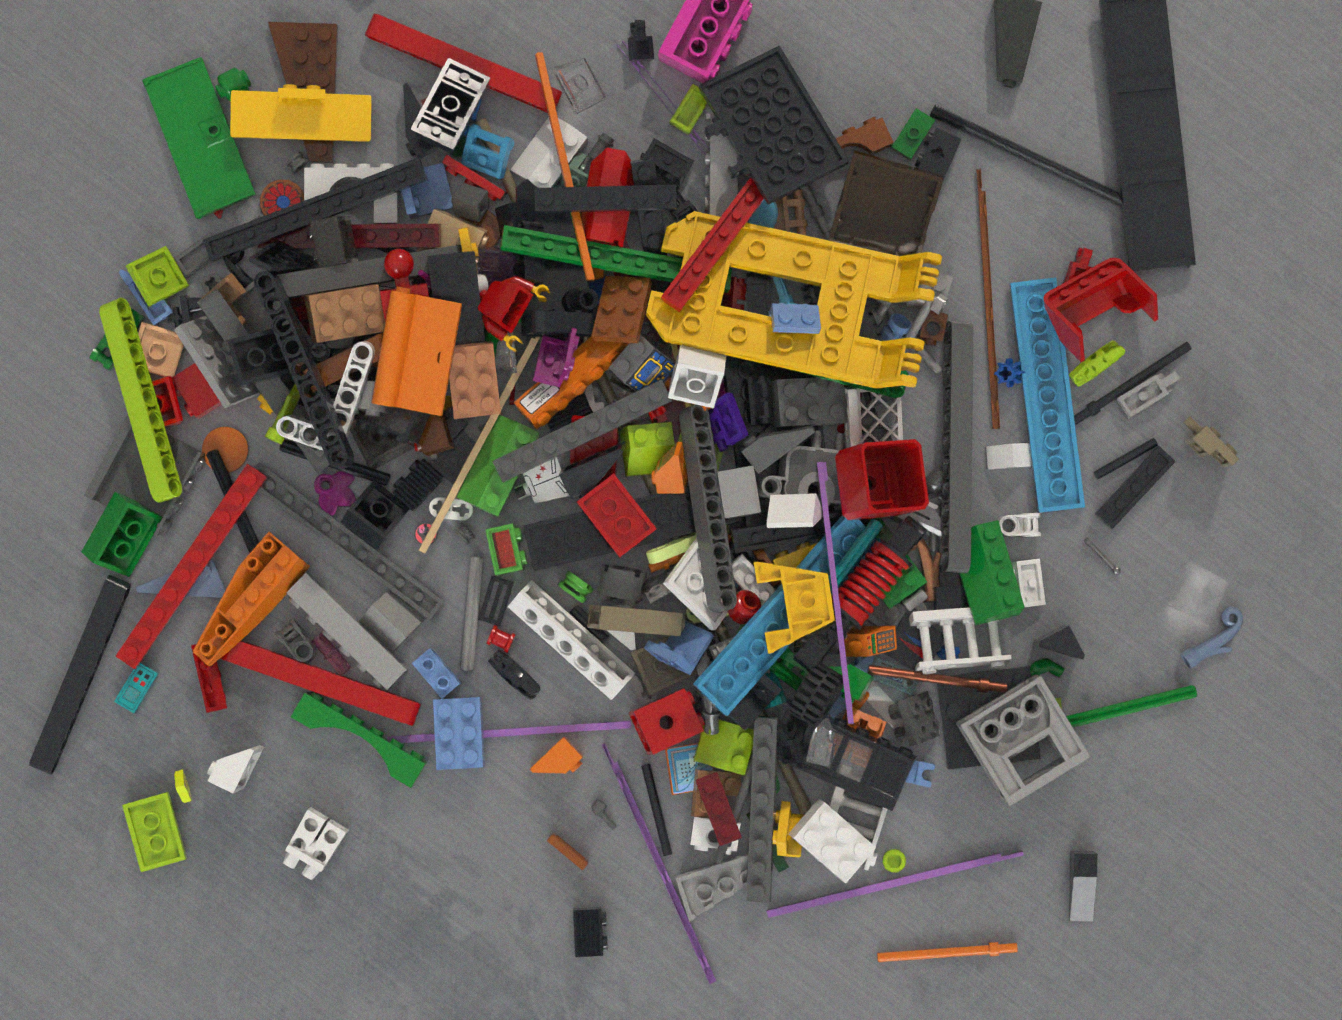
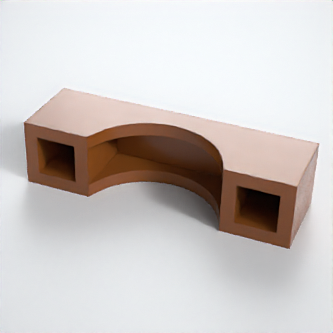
M876 117L864 121V126L855 129L853 126L842 131L843 135L836 138L842 149L845 147H859L870 155L885 150L894 143L883 118L876 120Z

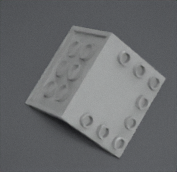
M253 281L244 288L246 292L232 303L247 321L243 326L249 334L272 328L263 305L260 303ZM273 302V309L278 310L281 302ZM206 316L181 324L174 329L224 408L261 394L254 384L238 389L234 388L222 347L224 341ZM297 318L310 351H312L311 348L314 343ZM284 321L282 326L289 324V321Z

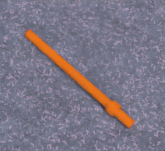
M989 942L988 945L883 952L877 953L878 962L987 954L992 957L999 956L1001 953L1018 952L1017 943L998 944V942Z

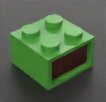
M512 523L485 529L495 575L499 576L525 570L524 565L528 564L526 551H521L519 542H523L521 528H516V525Z

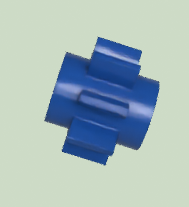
M1007 358L1005 363H997L999 368L994 374L999 378L998 384L1006 382V386L1009 388L1013 387L1014 383H1022L1020 377L1025 371L1020 368L1021 362L1013 363L1012 358Z

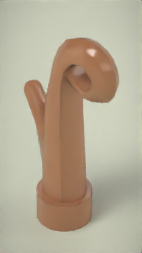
M922 538L911 551L918 548L922 574L927 580V584L924 585V592L928 598L925 602L934 601L933 587H940L939 562L941 552H936L934 559H932L927 543Z

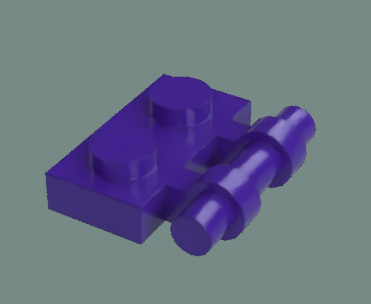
M725 393L716 399L714 408H710L708 412L713 442L717 444L719 452H723L728 449L727 445H734L748 436V432L733 393Z

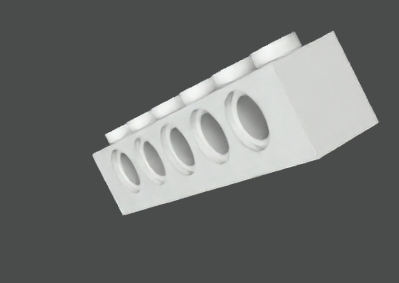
M532 580L509 604V609L610 700L635 675L626 664Z

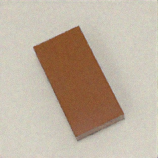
M552 833L547 839V842L581 870H584L588 865V860L556 833Z

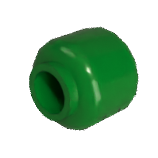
M234 67L220 74L217 77L218 85L215 86L220 98L225 97L231 102V91H249L251 82L244 70L240 71Z

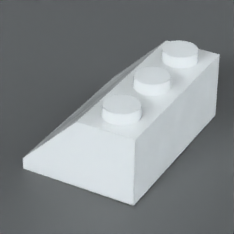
M549 117L510 170L521 179H528L537 188L556 187L562 179ZM558 118L568 164H570L578 151L581 152L586 146L588 138L573 126Z
M259 745L218 759L216 762L213 761L207 772L210 775L208 782L231 793L244 789L264 747Z

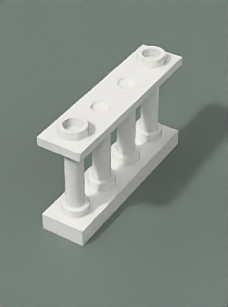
M970 607L912 612L909 616L910 626H917V629L920 630L923 662H919L915 666V671H922L923 674H933L937 672L936 670L981 666H991L992 669L1004 668L1010 662L1011 655H1001L997 625L999 620L987 623L992 656L979 657L975 625ZM962 622L966 629L969 658L956 659L952 626L954 623ZM940 624V627L943 629L946 660L933 661L929 635L931 625Z
M841 763L838 773L860 782L862 777L854 775V772H851V766ZM834 785L828 805L835 812H838L839 807L843 808L846 806L878 817L874 830L848 822L861 835L870 838V843L876 847L887 809L882 806L880 808L848 798L847 794H844V789ZM873 851L865 860L862 866L864 870L868 871L870 866L874 867L878 853Z

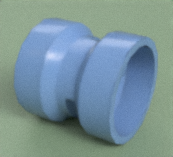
M892 314L888 319V325H885L880 332L883 340L904 338L903 335L907 334L911 328V322L901 314Z

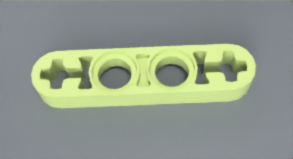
M726 525V530H727V535H728V534H730V529H729V526ZM696 533L688 534L647 551L646 555L649 564L659 563L686 552L696 539Z

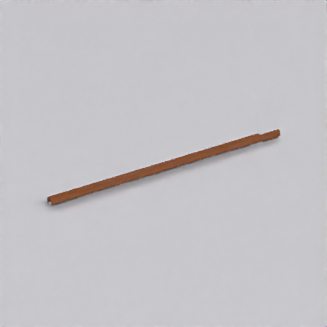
M980 168L976 169L992 429H1000L997 375L994 374V372H997L986 191H981L982 179Z

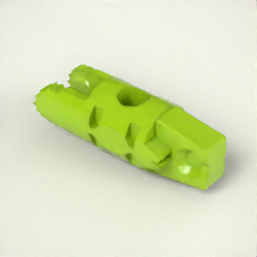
M1115 340L1106 343L1069 373L1072 382L1079 387L1094 379L1119 360L1126 351Z

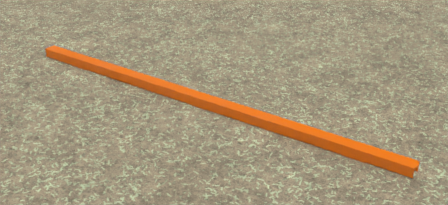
M537 52L535 54L564 185L565 187H574L543 52ZM571 212L586 281L588 279L594 280L580 212Z

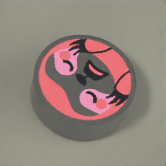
M421 523L416 527L414 536L419 544H422L432 525L431 523ZM438 531L435 534L431 544H433L437 540Z

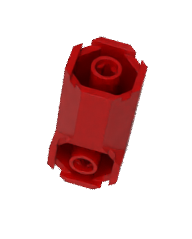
M606 148L591 162L587 187L633 186L630 168L631 159L626 151ZM631 211L582 212L581 221L586 241L624 248Z

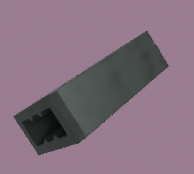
M994 0L997 81L1002 82L1004 87H1019L1023 81L1042 6L1040 1Z

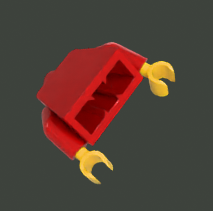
M518 276L505 279L502 282L493 281L487 291L483 290L479 293L480 304L478 306V310L483 313L482 321L486 330L501 342L504 340L507 347L514 352H517V350L512 347V342L517 340L521 344L523 343L518 337L509 336L508 332L512 334L533 297L532 293L536 294L540 302H547L546 297L541 296L540 293H550L547 286L539 285L536 287L534 286L535 283Z

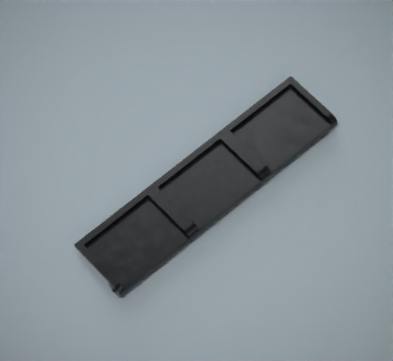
M1099 0L1128 265L1133 271L1170 267L1189 268L1195 266L1196 259L1166 0Z

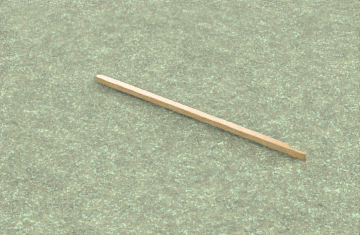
M531 337L499 397L501 410L540 337L535 339ZM499 414L489 416L424 538L419 551L426 553Z

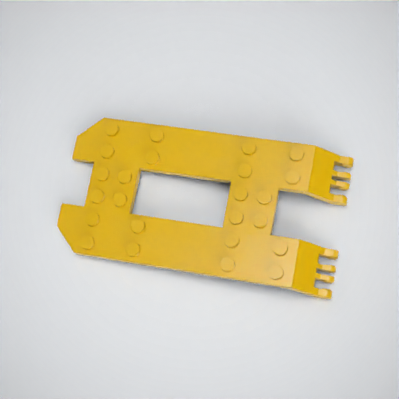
M694 211L683 220L667 226L661 252L683 256L682 269L720 217ZM746 223L680 313L660 300L663 293L651 291L646 316L664 342L876 389L894 386L916 387L917 378L915 376L900 375V373L904 370L913 373L919 372L920 365L918 363H921L922 357L919 354L905 353V349L922 351L925 345L923 340L909 337L879 341L861 337L859 333L867 297L892 303L919 299L933 301L935 292L931 289L918 288V286L924 284L934 287L937 285L938 280L936 278L939 276V270L922 266L925 263L936 266L940 265L942 256L932 252L896 256ZM729 267L821 287L817 303L821 324L820 333L773 332L770 316L721 306Z

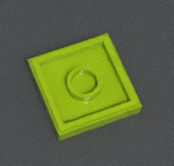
M167 246L126 265L129 274L148 307L189 287Z

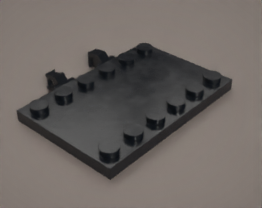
M780 45L699 85L700 92L715 115V118L711 120L713 124L705 127V136L708 140L713 135L718 136L722 134L723 137H728L738 154L736 158L738 162L733 167L728 166L727 173L731 179L742 173L744 177L750 175L767 205L848 165V158Z

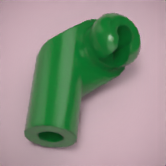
M1043 658L1031 664L1030 674L1031 676L1034 674L1040 676V674L1050 672L1060 678L1065 668L1048 658Z

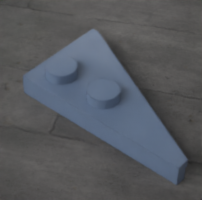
M213 557L186 596L222 598L226 588ZM172 572L136 587L137 592L158 594Z

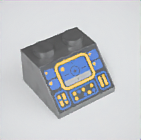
M641 333L639 342L629 343L609 369L626 385L637 392L660 380L665 384L672 376L676 361L649 335Z

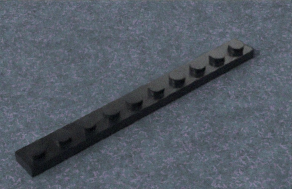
M418 157L203 239L210 261L215 262L428 181L421 159Z

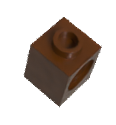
M930 311L920 328L918 339H922L926 345L930 346L942 343L948 314L940 313L938 315ZM935 323L939 328L936 335L929 334L927 324Z

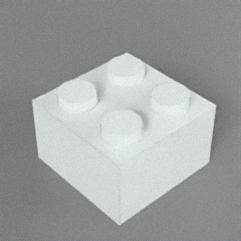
M680 345L670 379L668 398L714 408L724 376L726 355Z

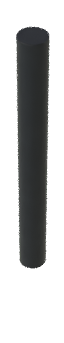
M645 764L641 767L663 856H668L672 854L661 805L651 765Z

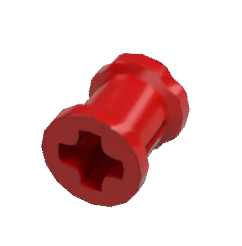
M494 625L486 644L496 645L508 653L516 634H508L499 630L498 626Z

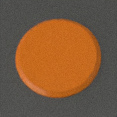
M219 427L212 430L205 437L202 444V453L205 454L203 458L211 469L212 467L206 454L214 449L219 451L228 473L239 469L246 461L248 455V444L245 437L238 430L231 427Z

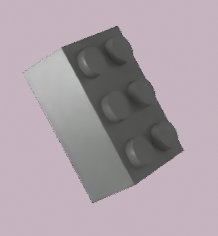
M822 378L779 379L771 382L774 421L772 426L774 429L798 428L809 425L813 427L838 426L847 423L844 384Z

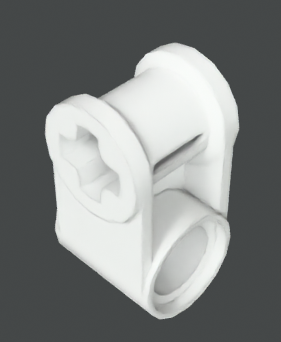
M1040 513L1006 515L998 518L1003 536H1041L1038 526ZM1006 519L1010 520L1013 525L1010 532H1006L1002 528V523Z

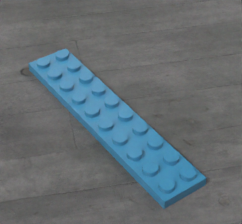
M1057 278L1010 283L1019 362H1021L1020 368L1025 371L1024 374H1021L1038 513L1084 508L1085 501L1066 350L1059 340L1045 310L1043 300L1044 295L1048 291L1057 287Z
M842 515L831 528L835 568L866 527L859 519L847 520ZM826 534L796 568L828 573V577L830 576ZM876 537L869 545L867 550L864 552V554L861 556V558L858 560V562L855 564V566L852 568L849 574L854 573V568L859 566V562L862 559H865L866 553H871V547L876 542ZM782 584L693 683L725 716L729 715L789 646L786 645L768 654L765 632L789 628Z

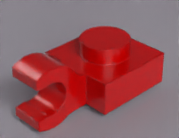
M1078 248L1076 253L1077 262L1070 261L1064 283L1092 268L1088 265L1093 250Z
M665 406L646 414L652 424L654 422L665 423L668 420L664 414L667 412Z

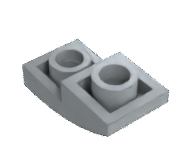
M592 382L585 389V394L592 411L595 412L604 408L605 402L595 403V399H599L598 385H593Z

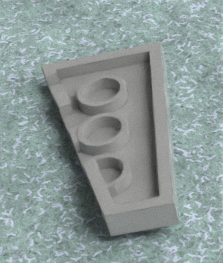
M748 853L724 860L722 864L714 863L675 876L689 922L705 910L708 911L713 908L715 904L723 899L731 897L736 891L747 887Z

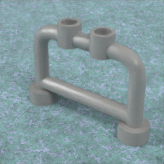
M939 294L938 297L934 296L933 301L924 300L923 306L904 338H915L929 312L932 310L939 315L944 309L948 298ZM877 299L881 303L878 310H871L877 325H874L875 331L882 324L887 311L893 304L892 302Z

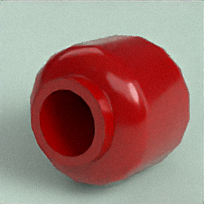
M749 590L739 591L736 594V606L733 609L727 610L729 617L738 624H746L762 607L760 598Z

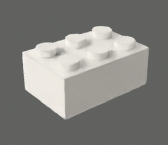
M820 799L813 804L788 834L844 883L848 882L876 849L872 843Z

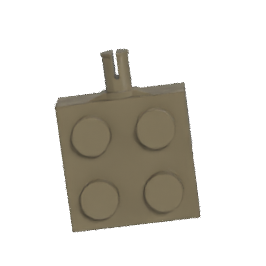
M1191 416L1183 422L1193 432L1185 442L1201 458L1212 455L1223 468L1233 466L1239 460L1236 456L1237 451L1229 443L1225 445L1219 439L1221 435L1212 426L1210 428L1208 426H1199Z

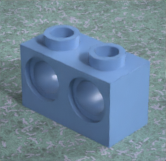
M429 648L412 663L441 699L445 698L461 684V681L433 648Z

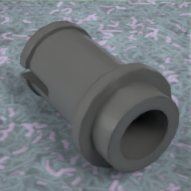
M602 133L601 136L598 135V141L587 156L594 160L606 148L614 146L612 144L614 139L605 133Z

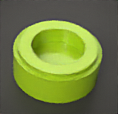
M889 849L884 853L882 863L887 871L897 873L905 867L906 858L900 850Z

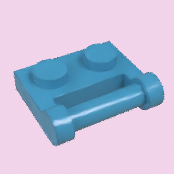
M472 124L468 130L461 164L502 179L505 175L510 151L514 147V139L507 136L503 138L482 130L481 126ZM477 138L501 146L500 151L497 152L476 144Z

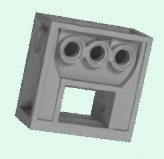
M1034 674L1006 693H1003L956 722L957 727L1001 799L1009 806L1090 758V755L1045 681L1039 675ZM1031 699L1033 707L1030 711H1026L1025 703ZM1008 712L1013 714V719L1010 723L1005 722V715ZM992 724L993 732L986 736L984 732L985 727ZM1046 737L1058 759L1021 780L1009 759Z

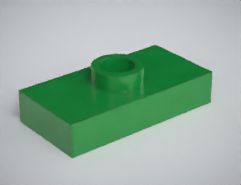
M916 108L891 149L911 160L936 120Z

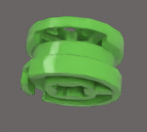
M568 570L565 574L566 578L564 581L561 580L558 586L584 604L587 600V594L592 593L594 588ZM567 586L571 587L573 590H575L576 592H578L580 595L578 596L576 593H574V592L571 591L569 588H567Z

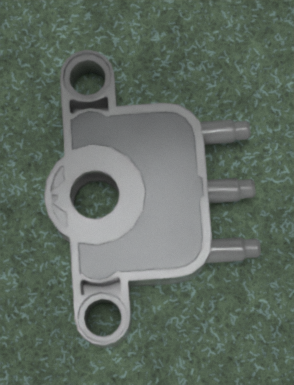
M815 430L812 437V447L799 446L798 444L780 458L778 476L763 477L756 482L758 495L762 498L770 499V495L808 494L809 485L814 484L818 489L817 497L822 507L817 462H826L828 481H825L828 506H841L835 456L839 450L843 449V433H836L834 449L821 448V431ZM766 481H769L772 485L771 493L765 490Z

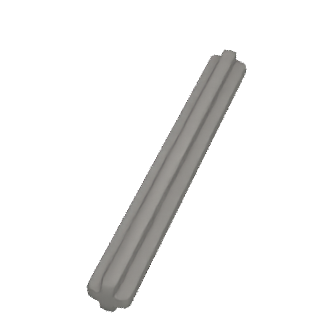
M472 556L470 559L461 670L473 671L483 569V558Z

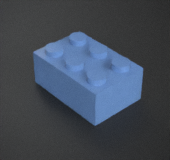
M482 697L434 699L436 770L485 767Z

